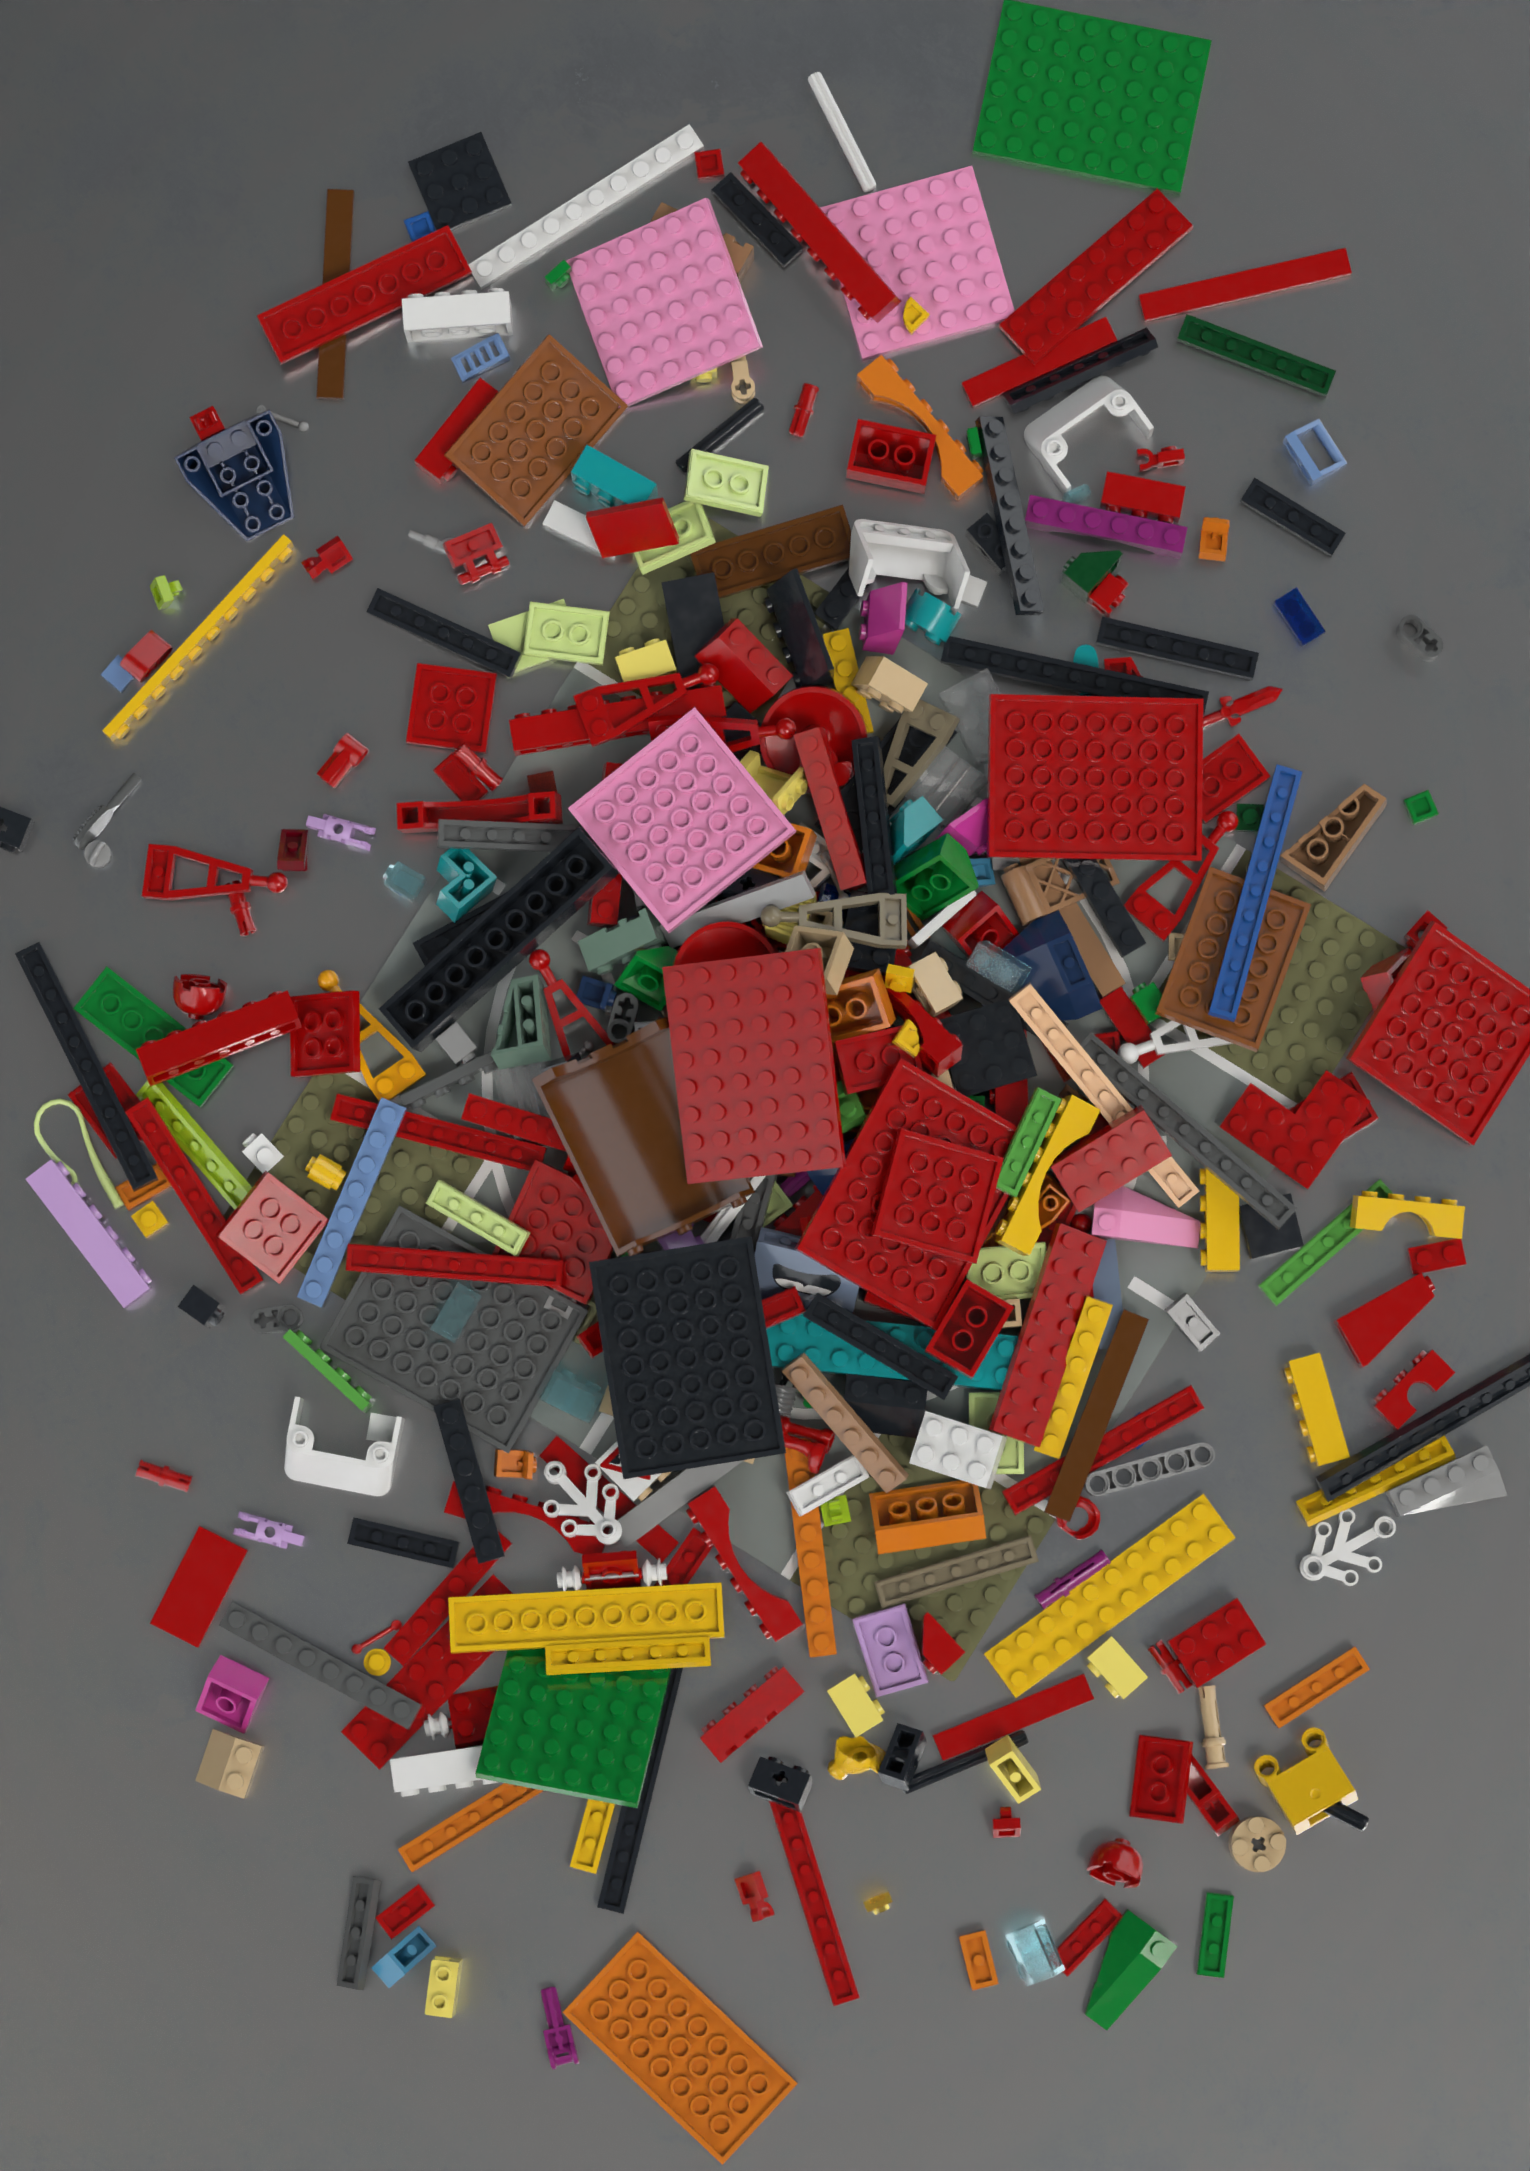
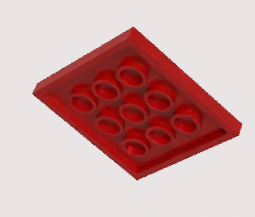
M902 1128L898 1129L871 1235L977 1264L1004 1158Z
M536 1159L508 1218L510 1221L531 1232L519 1256L516 1257L564 1260L562 1287L551 1288L587 1305L594 1293L589 1262L609 1259L614 1249L589 1197L570 1181L573 1176ZM497 1245L492 1255L514 1256Z

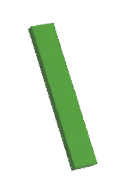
M1381 1179L1366 1190L1378 1192L1377 1197L1388 1198V1193H1392ZM1352 1203L1258 1286L1275 1306L1281 1303L1363 1230L1350 1227Z

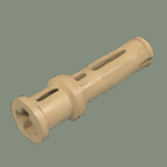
M1215 1685L1198 1687L1205 1736L1202 1742L1207 1760L1205 1770L1229 1767L1224 1751L1226 1740H1224V1737H1221Z

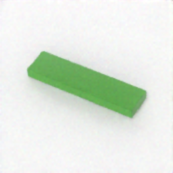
M1039 1087L1035 1088L1003 1157L996 1189L1012 1197H1017L1062 1099Z

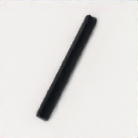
M1023 1730L1009 1735L1017 1748L1029 1743L1027 1735ZM997 1741L915 1774L909 1790H903V1792L909 1794L988 1761L985 1749Z

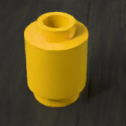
M319 1154L318 1158L312 1156L305 1168L309 1172L307 1178L329 1190L332 1188L337 1191L347 1174L342 1169L343 1166Z

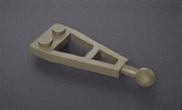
M920 699L913 712H903L884 765L888 806L896 808L946 746L960 721L959 718ZM910 726L936 738L914 767L898 760ZM895 769L906 774V777L891 795L887 794Z
M875 893L799 905L797 912L780 911L778 907L770 905L766 906L760 915L762 923L768 927H775L780 922H792L803 927L844 932L850 942L872 947L906 949L907 947L906 894L895 893V895H890L889 893ZM878 904V936L842 928V909ZM832 911L833 926L807 921V914Z

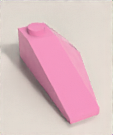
M1122 1186L1093 1204L1090 1235L1105 1239L1198 1249L1201 1221Z

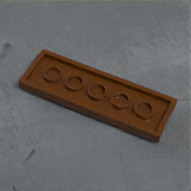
M839 505L711 544L691 553L690 556L696 576L714 572L719 599L777 582L795 568H797L799 575L850 560L851 528L844 506Z

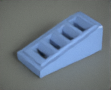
M499 333L455 355L451 360L463 383L510 361V356ZM494 345L500 354L497 357L494 356L491 349ZM483 350H486L490 358L487 362H485L481 354ZM474 354H476L480 363L478 367L475 366L471 358ZM464 359L467 360L471 368L469 372H466L461 362Z

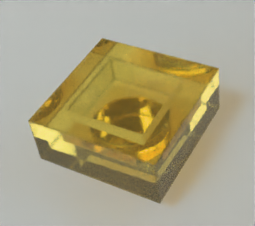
M889 1891L863 1901L867 1912L873 1911L874 1915L890 1909L888 1904L893 1902Z

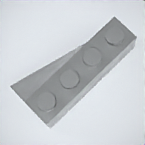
M1487 1445L1385 1492L1397 1517L1507 1496L1500 1471Z

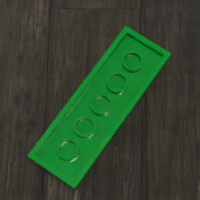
M107 966L73 1008L138 1060L139 1057L136 1049L140 1048L143 1043L150 1040L158 1041L166 1038L173 1031H184L187 1029ZM223 1058L166 1080V1082L201 1108L234 1065Z

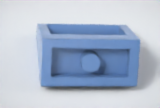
M1320 419L1284 437L1283 444L1310 486L1315 485L1348 464ZM1312 430L1315 431L1335 463L1319 471L1299 439Z

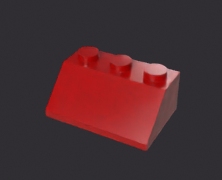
M858 419L846 478L925 494L936 435Z
M731 618L694 655L702 665L710 663L718 668L719 678L717 681L750 714L774 696L793 677L738 618Z

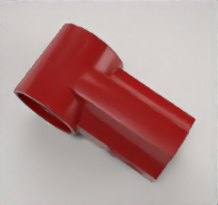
M346 733L334 747V753L316 774L335 789L352 767L355 768L361 763L369 749L352 735Z

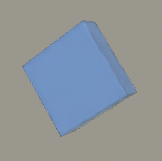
M117 655L100 675L122 693L135 678L120 666L123 658Z

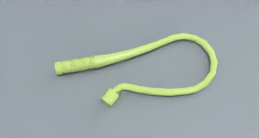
M61 1098L50 1100L43 1104L36 1113L34 1132L45 1152L56 1163L61 1161L72 1177L71 1183L75 1184L78 1180L75 1171L59 1159L49 1148L39 1128L40 1118L45 1109L57 1104L66 1105L73 1109L78 1117L89 1157L104 1191L107 1193L109 1200H111L114 1209L122 1207L124 1203L96 1155L84 1117L78 1106L71 1101Z

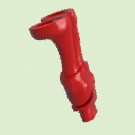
M780 1415L785 1447L804 1454L808 1459V1470L817 1474L822 1466L825 1454H828L832 1447L836 1434L832 1429L806 1427L791 1422L788 1416ZM792 1435H796V1436H799V1437H803V1438H806V1439H808V1440H810V1441L803 1440V1439H799V1438L794 1437V1436H792Z

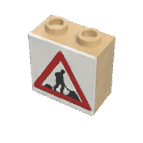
M617 1441L595 1462L634 1502L637 1499L642 1502L653 1491L650 1486L657 1479L662 1482L672 1473L666 1472L623 1479Z

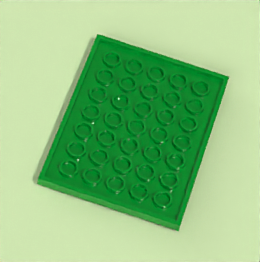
M1004 0L972 153L1152 190L1158 188L1162 192L1180 195L1212 40L1014 0Z

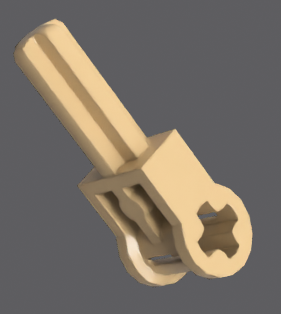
M746 355L731 361L733 375L731 395L736 403L744 405L755 397V384L749 376ZM741 385H745L747 394L741 395Z

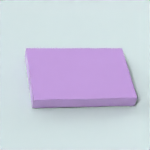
M905 1603L852 1619L876 1697L929 1682Z

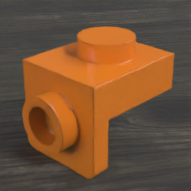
M1217 517L1203 518L1198 559L1225 562L1230 520Z
M495 1449V1477H514L532 1480V1474L536 1472L537 1460L533 1452L511 1449L510 1453H507L501 1449Z

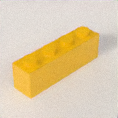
M1205 1167L1200 1168L1199 1183L1204 1185V1195H1200L1199 1204L1200 1212H1205V1222H1200V1239H1205V1249L1200 1250V1265L1205 1266V1272H1238L1240 1270L1239 1196Z
M1320 1352L1286 1362L1287 1368H1284V1374L1287 1383H1292L1295 1394H1291L1295 1410L1300 1409L1303 1420L1299 1421L1302 1436H1307L1310 1446L1306 1447L1310 1463L1315 1462L1316 1467L1350 1458Z

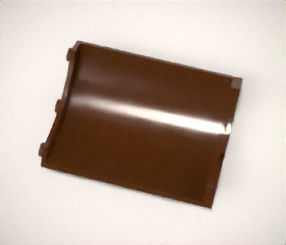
M668 1017L655 1020L626 1036L627 1040L613 1046L609 1044L590 1053L589 1057L578 1062L575 1059L552 1067L532 1079L617 1256L628 1253L629 1257L636 1255L644 1250L643 1246L675 1232L679 1236L693 1229L692 1224L729 1206H732L733 1209L748 1202L747 1196L755 1193L749 1178L687 1184Z

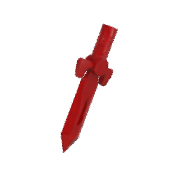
M1267 686L1233 700L1231 706H1226V703L1232 700L1231 696L1221 697L1219 702L1222 708L1204 716L1203 728L1223 719H1227L1230 727H1234L1241 722V718H1232L1231 715L1238 714L1241 716L1275 702L1283 689Z

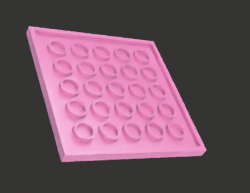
M972 166L820 207L902 301L877 323L872 318L867 320L857 309L861 306L854 298L850 301L843 293L862 361L878 357L881 354H889L1004 321L1015 311ZM910 296L930 314V317L912 335L907 331L903 321L904 307Z
M708 198L701 199L566 260L571 266L572 271L569 274L611 390L628 407L763 348Z
M695 707L568 808L668 933L672 932L796 833L794 827Z

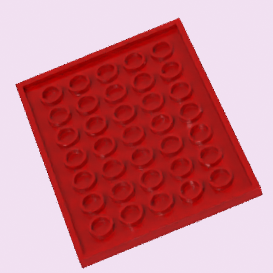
M990 694L987 857L1202 861L1204 699Z
M821 948L662 967L687 1184L846 1167Z
M898 1058L845 1155L846 1167L838 1168L795 1250L931 1329L937 1330L972 1263L871 1235L898 1129L902 1128L1003 1158L1017 1126L904 1059ZM998 1189L995 1190L981 1247L1009 1196Z

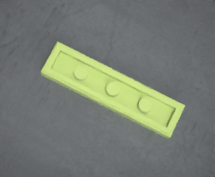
M442 1180L436 1182L426 1201L427 1205L514 1256H519L531 1233Z

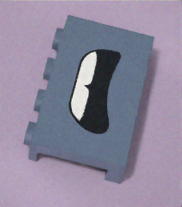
M761 1227L754 1254L761 1299H766L795 1286L805 1309H808L816 1293H819L853 1313L859 1286L795 1250L801 1236Z

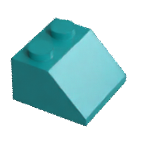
M923 796L915 802L912 799L908 800L899 808L900 811L889 820L891 823L890 833L894 865L922 845L943 821L941 816Z

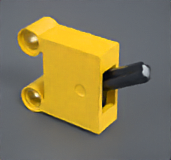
M1312 1727L1303 1733L1301 1741L1308 1758L1284 1772H1281L1279 1764L1273 1756L1263 1755L1256 1760L1254 1769L1259 1782L1263 1786L1268 1787L1297 1835L1329 1816L1359 1831L1366 1829L1369 1818L1348 1807V1805L1358 1800L1357 1793L1329 1749L1325 1733L1321 1729ZM1313 1740L1322 1741L1318 1747L1313 1748L1309 1746ZM1267 1767L1275 1768L1270 1775L1262 1774V1771Z

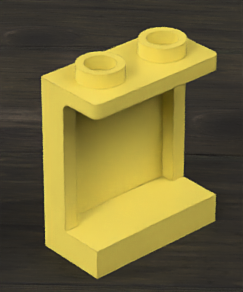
M751 750L740 761L783 815L792 809L794 803L808 789V781L802 767H799L793 775L761 766L759 753Z
M436 1955L435 1959L431 1961L425 2006L426 2015L453 2018L456 2014L463 1959Z

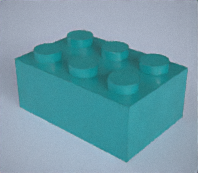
M586 445L571 471L572 481L575 484L574 488L584 495L588 496L589 493L599 498L597 501L607 508L656 499L658 496L657 484L589 445Z

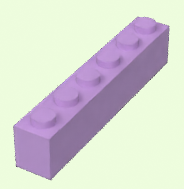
M49 1160L28 1176L26 1181L122 1307L128 1308L152 1289L149 1285L152 1281L143 1268L138 1271L132 1263L136 1259L127 1247L122 1249L116 1242L119 1236L110 1225L108 1227L103 1225L100 1221L103 1215L94 1204L91 1206L87 1204L83 1198L86 1196V1193L77 1182L75 1184L71 1183L67 1177L70 1172L61 1161L56 1163L55 1160Z

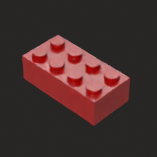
M1139 1105L1059 1154L1050 1167L1078 1212H1081L1168 1159L1172 1154L1143 1106Z

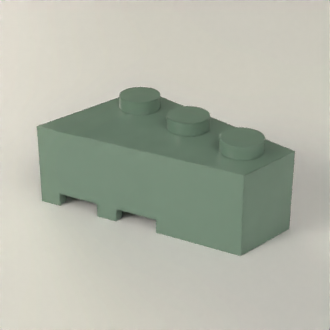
M644 908L638 911L640 916L627 920V918L619 920L618 925L608 929L603 928L578 941L590 972H598V975L609 973L614 970L613 966L622 962L623 965H627L637 951L659 948L668 943L659 927L660 922L649 909Z
M538 974L511 979L503 1008L502 1024L499 1025L497 1030L496 1046L491 1052V1056L499 1070L552 1060L547 1001L543 991L544 985Z

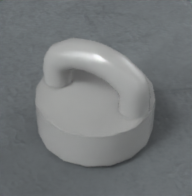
M98 840L86 846L84 856L87 863L92 867L103 868L111 861L112 851L105 842Z

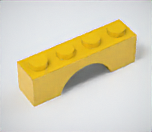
M1363 1190L1361 1191V1196L1353 1195L1351 1228L1382 1231L1386 1223L1393 1216L1403 1212H1412L1423 1220L1429 1235L1462 1239L1465 1206L1457 1205V1200L1441 1198V1204L1430 1203L1431 1197L1415 1196L1414 1201L1404 1200V1195L1388 1193V1198L1377 1197L1378 1192Z

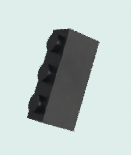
M847 1374L844 1399L873 1433L917 1438L925 1414L927 1390L912 1381Z

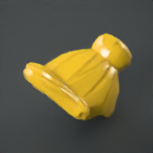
M842 1736L836 1740L834 1749L835 1759L828 1763L827 1770L837 1780H844L847 1774H859L870 1769L878 1774L886 1752L875 1744L868 1742L862 1736L852 1738Z

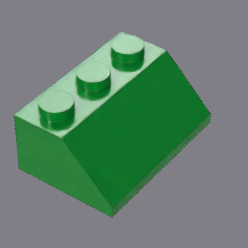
M948 833L894 865L897 894H906L907 908L921 921L976 890L979 886L967 850Z

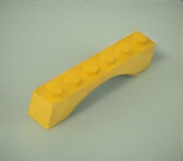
M1074 1095L1065 1096L1064 1099L1061 1098L1062 1100L1056 1111L1057 1114L1047 1130L1045 1139L1034 1158L1017 1197L1010 1199L1007 1205L1009 1212L1005 1220L1002 1219L995 1230V1234H997L995 1242L1022 1256H1029L1041 1233L1038 1201L1046 1172L1064 1148L1090 1133L1100 1112V1109Z

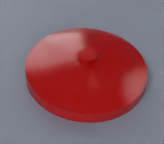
M809 685L790 690L773 703L764 717L762 726L776 725L779 720L788 718L796 725L795 734L817 727L824 728L829 746L836 753L838 762L851 761L853 768L850 779L855 775L851 740L866 738L868 734L861 712L848 697L829 687ZM778 736L760 737V749L766 766L793 775L799 768L801 759L794 736L788 740L780 739ZM809 785L806 793H811Z
M717 922L706 925L692 933L677 951L673 966L773 954L775 951L767 939L755 929L736 922Z

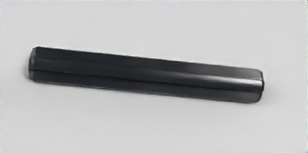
M756 397L752 398L691 449L709 453L713 452L764 410L763 404ZM691 449L675 462L683 473H687Z

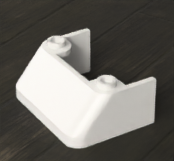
M1102 375L1092 379L1025 428L1024 441L1064 497L1070 494L1071 484L1056 465L1066 457L1068 452L1067 443L1061 435L1102 406H1105L1109 413L1116 417H1123L1129 414L1146 439L1152 436L1154 426L1126 390L1107 376Z
M858 519L854 522L851 532L849 576L857 596H863L866 585L873 583L876 575L922 580L932 594H948L953 608L959 609L970 570L953 534L942 529Z
M295 1396L286 1440L284 1463L286 1475L295 1481L372 1496L387 1494L393 1482L405 1419L399 1416L396 1417L392 1442L377 1441L368 1448L366 1460L313 1450V1432L308 1427L299 1425L304 1399Z

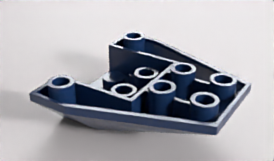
M270 409L244 419L174 457L186 482L246 541L294 518L282 433Z
M1059 910L1034 920L980 969L1016 992L1030 982L1057 1017L1064 1021L1078 1020L1102 1009L1090 974Z

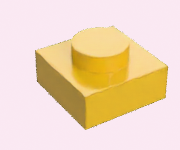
M888 964L885 987L896 992L904 991L911 993L915 969Z
M151 1201L131 1215L146 1238H149L169 1224L154 1201Z

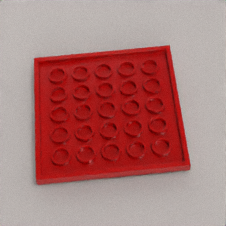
M1430 921L1346 1059L1463 1141L1474 1146L1530 1055V989L1441 925Z

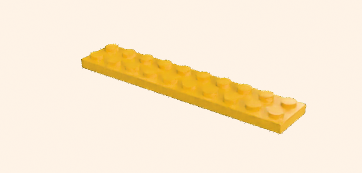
M1202 1494L1111 1560L1110 1564H1107L1089 1579L1069 1591L1070 1595L1060 1597L986 1651L984 1656L1013 1696L1017 1698L1236 1537L1206 1496Z
M722 1582L448 1598L451 1654L541 1649L549 1645L708 1636L710 1639L725 1638Z

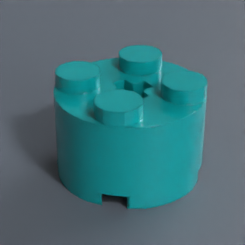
M916 588L906 604L905 627L914 632L918 628L926 632L924 634L925 638L938 646L941 641L946 643L962 614L958 611L955 615L951 614L953 612L950 610L951 606L927 592L921 596V590Z

